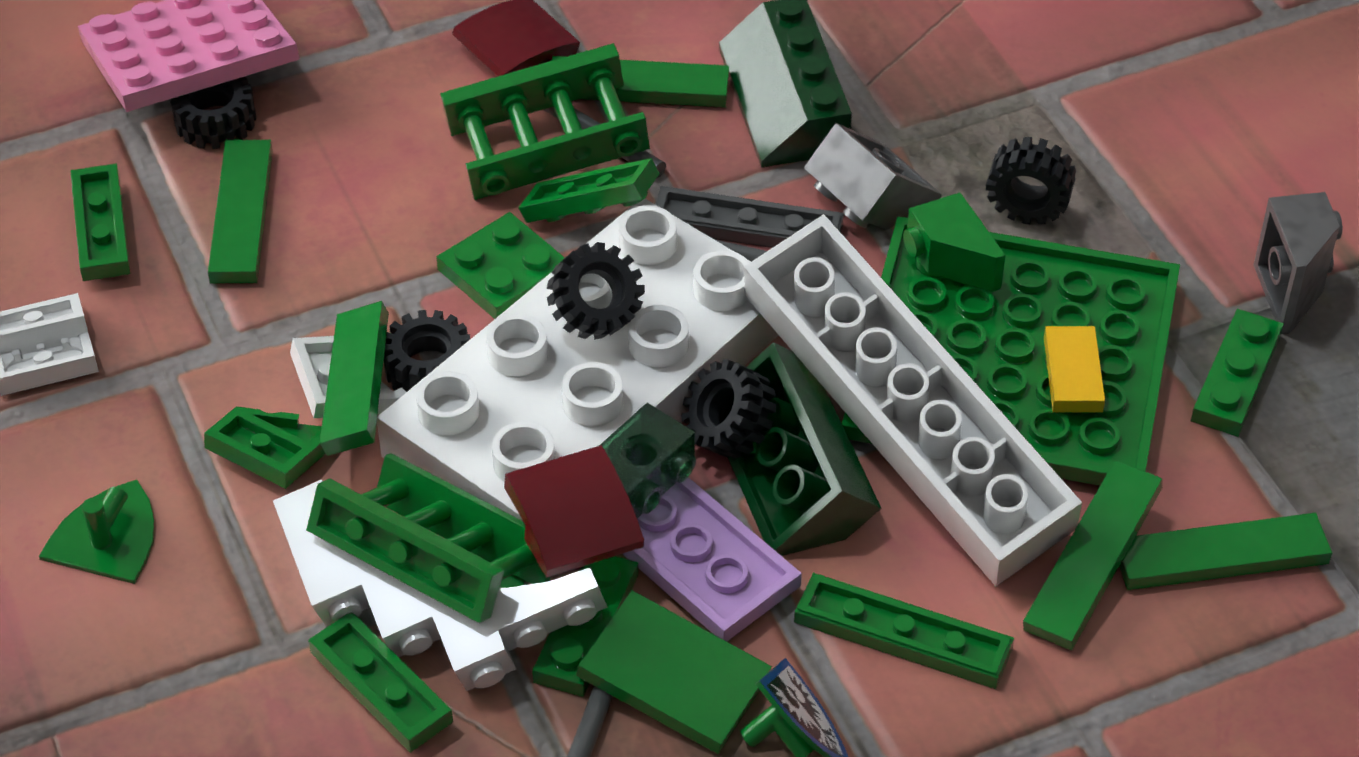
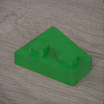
M236 406L204 432L205 449L284 489L289 487L326 454L320 445L322 426L299 424V414L266 413L260 409Z

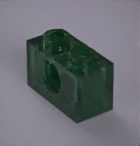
M648 402L600 444L610 458L626 490L637 519L643 513L648 514L653 511L660 502L662 495L676 482L681 483L685 481L692 473L696 464L695 432Z

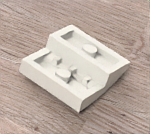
M78 293L0 311L1 396L99 372Z

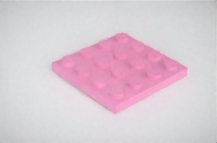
M165 0L158 3L143 2L135 5L131 11L117 15H99L92 18L89 23L78 26L82 43L126 112L300 60L296 42L262 0Z

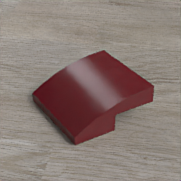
M509 0L488 7L456 25L452 33L496 76L539 65L542 61L552 60L553 56L567 57L577 54L580 41L534 0Z
M602 445L505 474L504 489L526 525L525 541L546 578L644 547V537L632 504Z

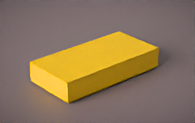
M1045 326L1044 344L1052 411L1103 412L1105 396L1095 326Z

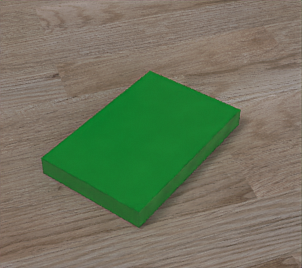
M632 590L579 663L576 676L719 754L759 693L760 689L756 686V683L771 670L772 666Z

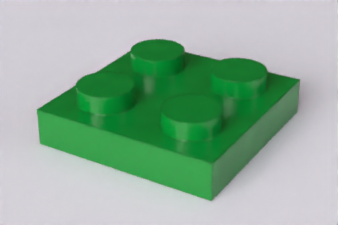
M508 212L436 256L437 270L494 319L548 276L555 266L565 258L511 212Z

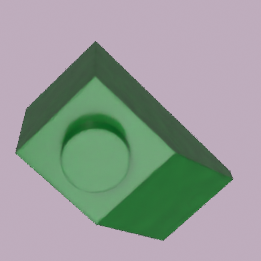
M961 192L909 208L907 230L903 232L904 244L909 255L913 258L917 257L927 274L992 292L1001 289L1006 255Z

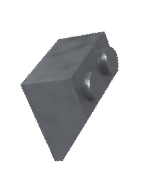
M838 123L833 126L804 167L817 179L814 187L832 201L836 202L839 199L847 207L843 213L863 228H866L870 223L887 230L895 226L897 216L908 218L909 208L940 199L942 196L939 191L886 145Z
M1325 192L1270 197L1268 199L1254 268L1275 321L1284 323L1281 334L1290 333L1323 293L1327 273H1331L1333 270V250L1336 240L1342 236L1343 227L1339 212L1333 211Z

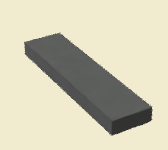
M661 186L655 204L712 239L771 248L823 214L840 233L842 232L844 213L665 186Z

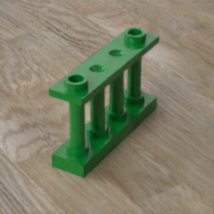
M614 43L440 93L451 136L467 132L476 157L475 161L465 163L474 200L498 195L505 191L650 149L644 112L626 117L615 91L617 88L624 87L620 57ZM597 94L609 122L582 129L572 101ZM554 107L565 135L538 142L528 114ZM511 120L521 147L494 155L484 127Z
M392 453L384 457L377 488L366 493L359 494L331 478L317 483L306 531L479 624L491 618L502 580L515 575L531 584L550 582L551 576L546 578L525 541L526 525L522 520Z

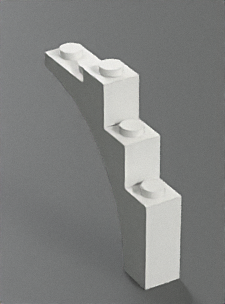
M322 480L273 501L311 605L326 627L347 613L353 612L358 617L363 610L371 607L382 639L398 657L422 653L430 648L434 641L442 639L454 672L466 691L475 687L487 688L495 685L504 678L506 673L515 670L516 667L510 655V650L516 647L527 648L543 641L548 633L566 625L576 626L586 623L596 615L597 611L607 607L593 573L588 568L550 582L499 588L491 618L479 624L306 531L317 483L322 482Z

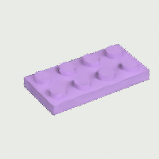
M658 454L621 480L644 537V547L623 553V555L631 561L638 562V568L715 636L727 642L801 587L802 573L662 454Z

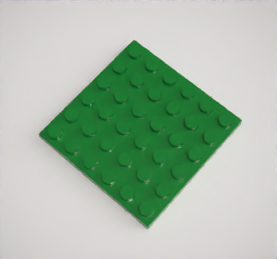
M897 216L881 278L1061 479L1100 486L1115 460L1146 472L1180 264L989 232L1006 255L1002 287L992 292L927 274L917 257H911L906 250L903 232L907 230L908 218ZM1045 326H1095L1105 396L1103 412L1052 411L1044 344ZM845 413L842 425L849 440L872 444Z

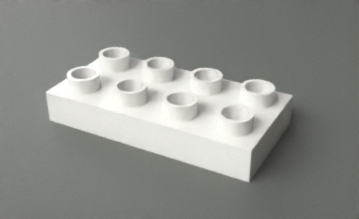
M647 199L632 205L587 243L592 247L596 242L605 243V250L615 245L621 248L618 254L619 258L623 259L628 254L633 258L634 261L628 265L631 271L640 268L642 277L636 283L637 285H645V294L638 298V300L643 301L641 309L634 314L635 317L611 336L608 334L603 339L594 340L593 334L587 339L579 338L578 329H574L571 333L563 329L567 321L562 317L556 322L552 315L558 309L556 304L548 306L547 297L553 290L547 289V283L554 276V274L550 273L377 416L381 457L384 458L385 455L392 453L520 520L522 518L504 489L506 473L602 445L619 478H621L682 423L681 414L689 411L688 407L682 405L684 397H692L694 391L688 389L692 381L700 383L701 379L698 373L703 368L711 372L710 363L715 361L722 363L723 359L745 366L778 336L776 331L745 297L744 266L751 261ZM597 274L582 276L579 282V293L582 299L593 308L602 309L608 307L612 299V290L607 281Z

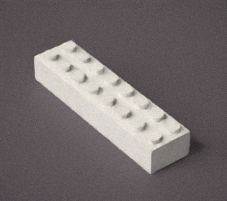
M824 214L744 266L745 297L995 586H998L1075 531L1079 522L1082 501Z

